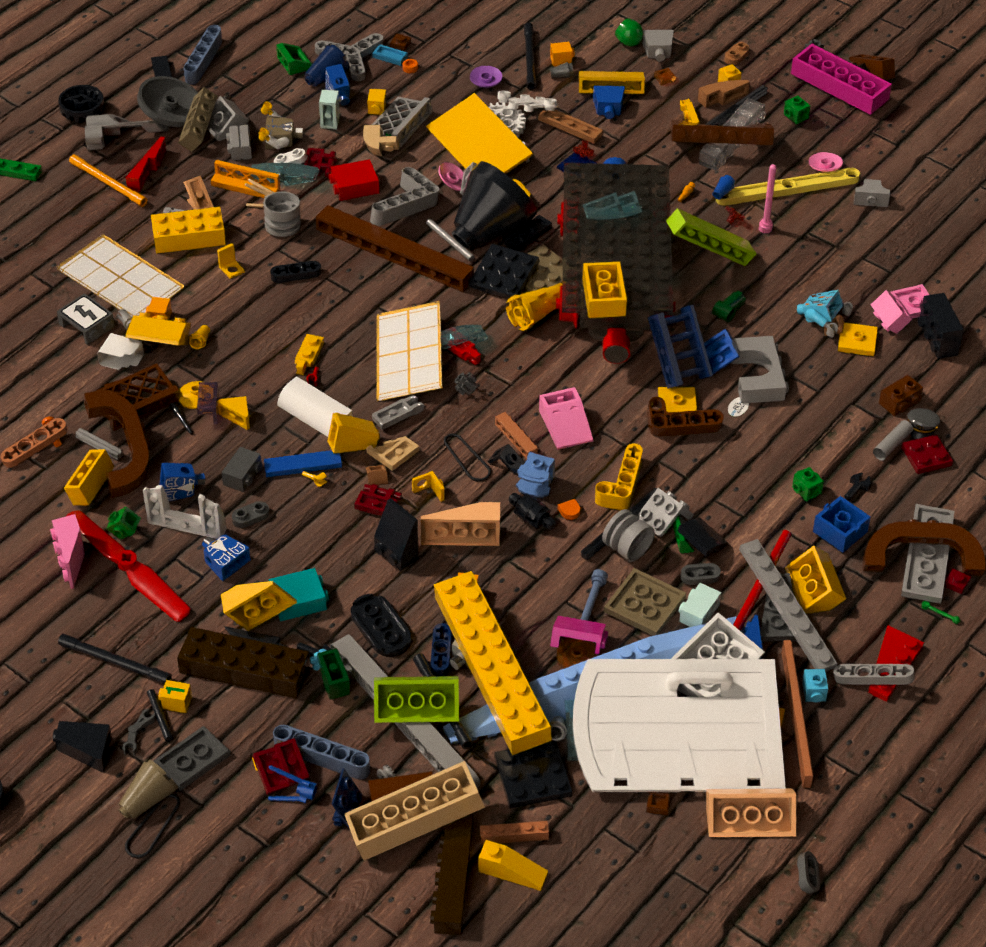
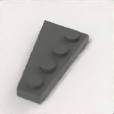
M780 573L793 593L790 573ZM767 594L760 630L761 642L797 641Z

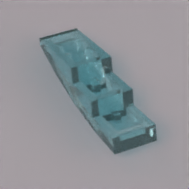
M293 163L252 164L251 166L254 169L279 174L280 181H283L285 186L315 181L319 173L318 167ZM251 174L254 179H259L256 175ZM267 178L270 183L275 182L274 179Z

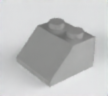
M220 96L215 103L207 129L216 140L221 141L227 138L226 133H229L230 126L238 125L240 127V125H246L249 119L234 102Z

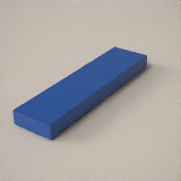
M332 450L267 458L264 459L266 477L302 473L303 471L311 472L342 468L340 453L333 454Z

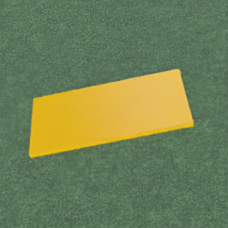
M475 93L426 126L464 169L472 162L478 164L480 161H484L506 174L533 156V153Z

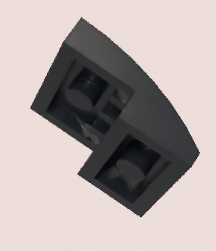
M702 518L691 519L679 525L677 530L704 556L711 552L716 553L728 545V542Z

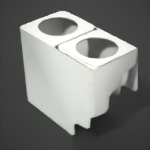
M110 333L97 353L99 364L117 370L121 367L128 368L130 365L137 366L144 356L142 341Z

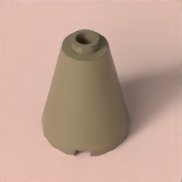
M146 759L118 804L120 809L118 811L127 819L129 817L135 819L175 792L178 786L172 778L169 780L165 775L166 772L152 760Z

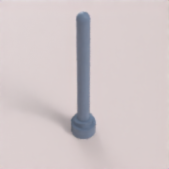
M596 569L593 571L591 576L593 585L581 620L589 621L600 587L607 582L608 574L603 570ZM573 639L572 649L577 650L579 648L580 639Z

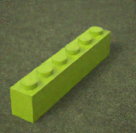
M678 208L666 220L674 235L743 266H746L756 255L748 240Z

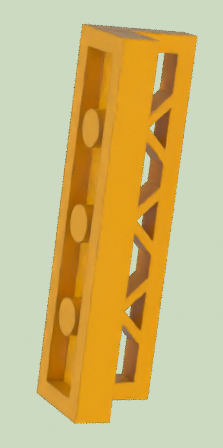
M220 160L214 162L215 174L211 179V186L264 198L265 195L245 186V183L253 185L248 182V179H252L273 192H280L279 174ZM220 167L225 168L228 172L220 171ZM235 171H240L244 176L238 175ZM251 174L256 175L259 180L254 179ZM267 178L274 179L275 183H270Z

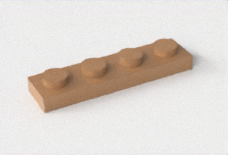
M544 109L538 115V120L593 144L603 135L602 129L558 110L548 111Z

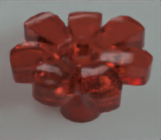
M582 140L581 145L573 147V152L580 154V157L585 158V155L592 157L594 154V150L588 147L589 142L587 140Z
M726 206L725 209L729 213V217L726 220L728 223L732 224L735 219L744 220L745 217L742 214H739L734 208Z

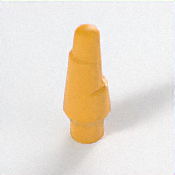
M693 182L684 187L682 194L678 198L679 202L685 200L693 192L695 187Z

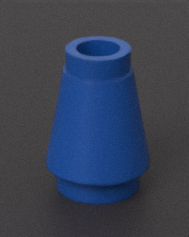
M729 175L722 176L712 193L714 198L720 200L733 190L735 180Z

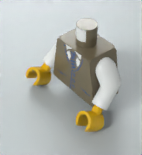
M264 102L261 113L264 115L269 114L266 119V127L261 128L258 134L259 140L265 141V149L292 147L293 138H303V128H294L292 119L280 116L277 112L271 110L272 104L270 102Z

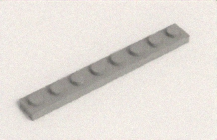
M756 539L740 545V552L814 669H825V672L834 669L837 666L836 660L759 540Z

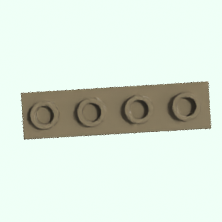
M205 87L194 96L178 144L191 152L203 142L218 97Z

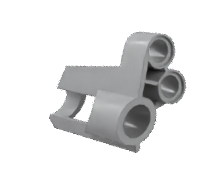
M113 114L87 116V126H85L87 150H103V147H105L104 137L121 135L120 128L142 126L146 131L153 133L168 131L170 126L160 124L157 120L131 122Z

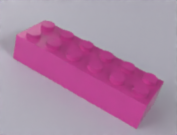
M814 44L809 45L793 58L792 75L870 115L890 98L891 83Z

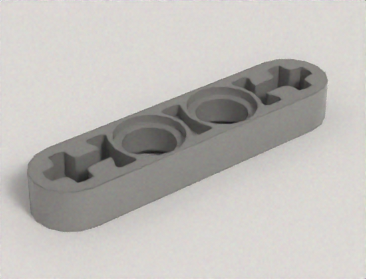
M840 664L833 670L835 681L839 684L906 685L915 680L914 668L909 664ZM862 672L869 673L866 676H859V674ZM883 672L890 673L887 676H880Z

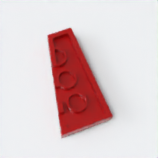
M887 625L876 664L912 665L922 650L924 642ZM883 672L880 676H887L890 673ZM870 685L868 693L887 702L898 685Z

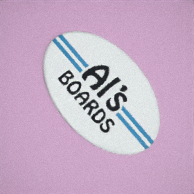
M738 397L729 404L728 413L734 417L740 416L746 412L749 403H741Z

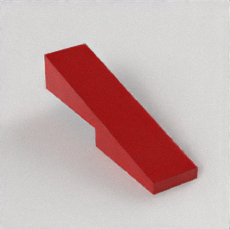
M161 136L126 176L128 188L141 192L150 170H158L166 152L165 137Z

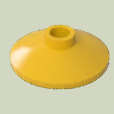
M202 381L189 382L179 390L180 404L189 409L204 408L210 405L215 398L214 388Z

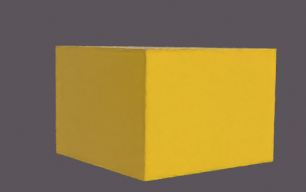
M246 396L224 398L217 401L219 415L246 430L250 428Z

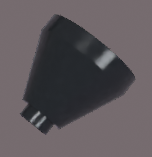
M480 161L469 174L454 221L456 229L452 232V236L467 249H471L474 244L481 246L528 225L537 215V208L524 190L497 167Z

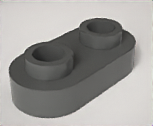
M258 501L236 509L232 513V523L238 528H245L263 521L269 516V506L265 502Z
M713 563L686 565L681 570V580L688 585L716 583L720 579L721 570L719 566Z
M806 851L798 856V883L802 891L812 894L820 889L819 867L816 857L810 851Z

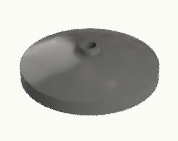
M157 76L149 78L141 84L137 94V101L141 110L152 120H157L158 123L166 126L184 127L191 103L198 92L182 80L167 76Z

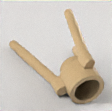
M248 179V182L253 185L245 183L246 187L265 195L264 199L274 193L252 179ZM246 204L247 207L264 208L263 204Z

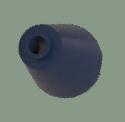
M328 44L305 73L306 83L310 86L324 83L326 67L342 64L344 72H347L350 66L348 60L345 62L343 59L345 56L343 52L332 44L330 46Z

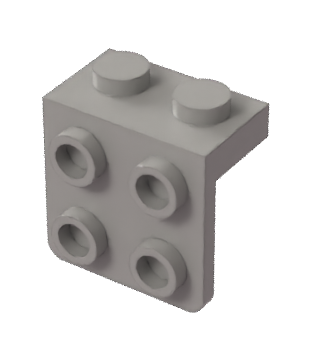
M657 488L637 514L639 520H643L652 526L655 534L662 537L679 514L687 520H690L694 514L688 510L690 508L688 504L682 500L680 502L676 501L677 497L670 491L665 493Z

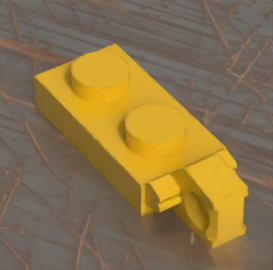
M690 99L680 100V110L683 111L684 119L699 124V119Z
M306 334L295 358V364H297L296 374L304 375L307 367L314 366L324 344V337Z

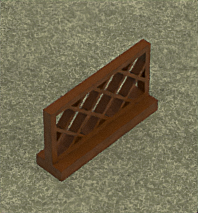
M157 363L96 390L113 392L125 399L134 400L135 404L132 405L136 409L139 419L170 406L172 402H179V389L176 385H172ZM156 371L158 378L148 377V374ZM136 379L143 380L141 386L133 385L132 381ZM146 381L156 383L154 389L144 387ZM159 384L168 387L163 391L157 390ZM118 387L126 388L125 393L115 392ZM129 389L138 390V396L129 395ZM142 391L152 393L148 398L141 397ZM106 416L113 431L122 428L120 422Z

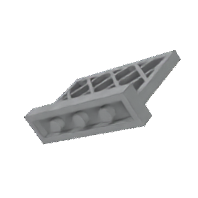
M397 97L372 125H381L383 136H387L385 134L396 136L400 149L433 112L431 100L426 97L422 101Z

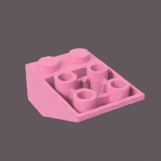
M575 387L540 395L539 412L557 450L593 442L584 407Z
M75 514L52 520L53 528L50 529L52 540H56L52 542L54 551L57 555L60 554V556H57L59 566L65 569L62 570L64 581H69L71 589L75 586L85 555L81 531Z

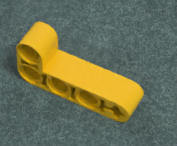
M632 443L626 447L616 483L601 481L596 484L595 503L598 506L617 510L630 508L642 465L643 448L639 444Z

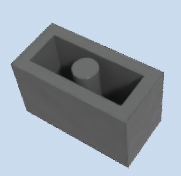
M239 447L222 471L223 485L244 492L247 486L252 484L255 475L262 469L263 464L260 453Z

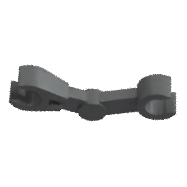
M149 709L143 710L137 722L129 726L128 740L123 744L124 755H126L128 748H133V756L137 754L135 741L138 732L155 722V713L151 717H147L150 714Z

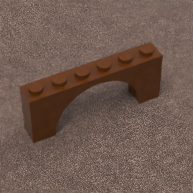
M671 120L670 137L674 142L773 145L774 127L772 124L754 123L753 125L717 126L697 124L686 120Z

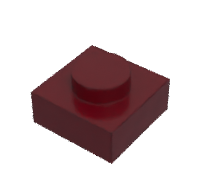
M952 569L944 582V587L962 595L970 582L971 576Z

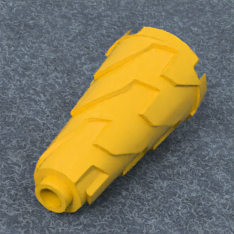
M558 283L547 288L510 297L507 302H510L509 306L506 307L509 320L515 327L519 325L521 327L519 330L522 331L533 327L539 320L556 309V298H560V285H568Z

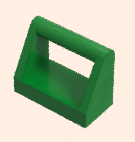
M285 43L276 44L277 58L289 75L307 71L312 65L299 46ZM298 54L301 60L293 59L291 55Z

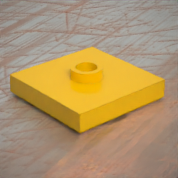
M844 322L843 333H840L838 352L874 356L877 327Z
M658 387V397L663 398L665 401L667 412L697 410L695 387H671L668 389L667 387Z

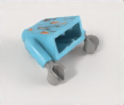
M839 290L811 295L804 304L797 305V313L805 315L807 322H816L821 327H826V334L829 337H834V333L837 334L838 325L828 322L834 319L841 308L842 314L850 316L853 305L851 302H842Z

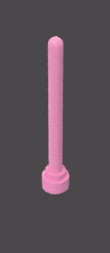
M774 164L770 165L764 217L759 222V231L762 233H770L773 229V222L770 217L777 169Z

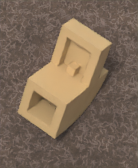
M364 125V141L372 154L382 156V150L388 152L399 150L397 137L383 136L381 125Z

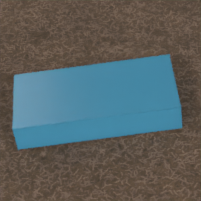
M379 44L372 53V58L402 66L403 61L408 58V53Z

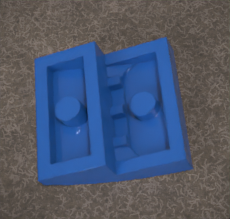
M727 329L704 342L712 368V375L740 357Z

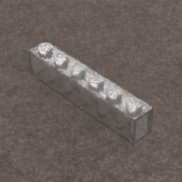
M747 98L723 126H746L763 121L766 116L765 104ZM707 143L700 151L699 164L717 171L721 166H724L726 160L733 155L734 151L741 144Z

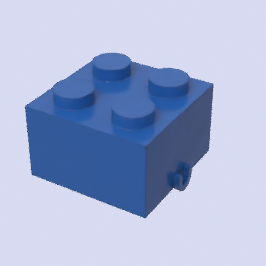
M839 496L831 504L827 503L824 509L815 516L813 532L843 553L868 532L871 516Z

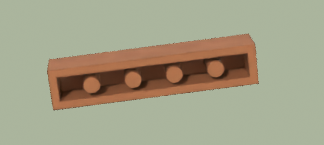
M504 412L495 416V425L526 460L529 452L537 454V445L526 436L510 415Z
M547 821L482 825L479 831L481 845H484L486 840L495 843L549 840Z

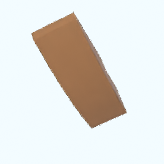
M730 80L700 87L698 102L705 108L718 102L722 106L748 95L750 81Z

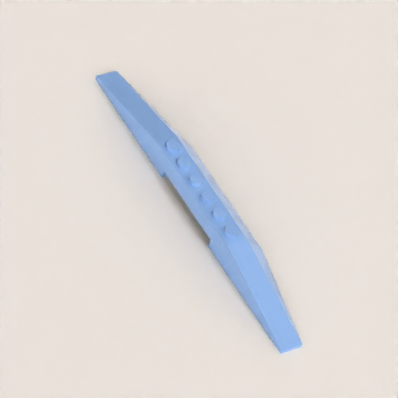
M737 617L727 618V620L733 624ZM706 624L647 637L591 659H671ZM743 627L742 630H741V632H742L743 634H745V632H744L745 628H744V627ZM587 660L540 677L529 683L549 723L556 716H561L564 720L573 718L576 689ZM488 705L459 718L472 740H478V737L486 735L493 737L497 736V733H501ZM450 723L443 726V730L451 745L458 744L459 741Z

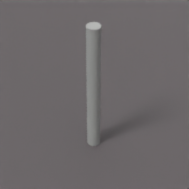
M432 219L427 220L426 224L469 261L474 260L475 256Z

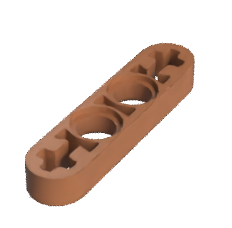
M55 418L5 449L0 457L3 465L8 468L15 467L63 437L68 431L65 420ZM47 435L45 440H37L39 436ZM25 445L31 446L27 451L21 450Z

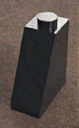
M59 721L58 728L53 731V742H56L57 750L98 771L104 772L112 739L110 724Z

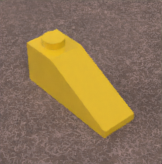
M486 840L479 855L478 872L539 891L542 890L548 870L508 846Z

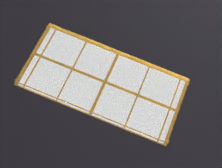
M104 234L56 266L57 270L119 310L125 309L131 317L139 315L140 312L145 313L152 297L169 299L184 288L183 284Z
M436 301L376 314L377 401L442 388L440 302Z

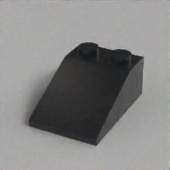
M390 498L386 503L374 535V549L377 554L385 557L392 566L402 571L419 559L418 520Z

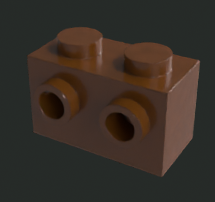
M906 375L881 390L879 404L893 416H896L921 401L923 387L909 375Z

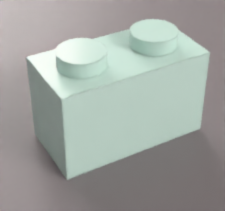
M322 90L319 100L320 128L337 129L340 118L339 91Z
M699 583L696 589L693 588L690 591L688 600L680 605L678 610L680 613L679 622L689 627L706 624L720 605L721 592Z

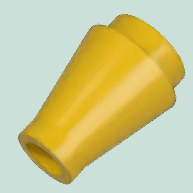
M202 325L189 337L190 346L194 349L204 348L210 328Z

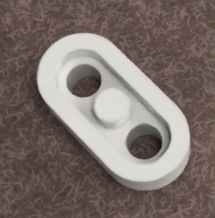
M296 148L293 151L277 155L274 159V165L278 170H284L304 163L307 160V154L304 149Z

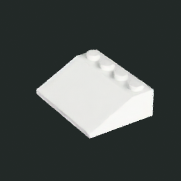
M717 613L671 659H760L765 652L720 613ZM679 684L677 688L678 691L689 697H721V684Z

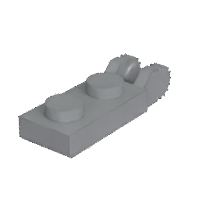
M411 395V397L401 399L372 413V420L381 430H384L413 414L421 413L425 406L422 402L417 403L418 398L415 395Z

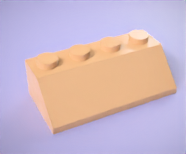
M792 788L706 789L709 837L796 836V792Z

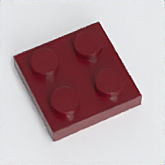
M938 435L902 443L901 448L917 474L952 466L953 460Z

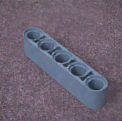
M211 25L206 29L185 63L184 77L187 84L194 85L200 81L222 44L220 26Z
M279 725L273 731L274 745L295 738L304 761L338 773L345 769L350 777L359 780L367 778L370 774V759L365 752L288 725Z

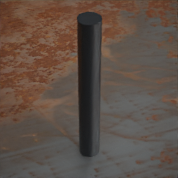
M150 689L147 691L151 706L165 741L170 742L173 740L170 728L155 690Z

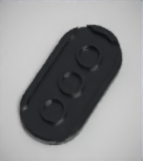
M365 594L358 597L351 607V618L371 647L378 654L386 657H395L405 653L411 645V632L389 601L383 596L378 595L379 597L373 594Z

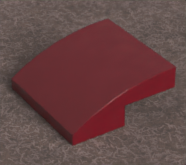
M295 738L277 743L272 748L253 753L252 755L267 795L298 784V782L270 770V765L303 780L309 779V774Z

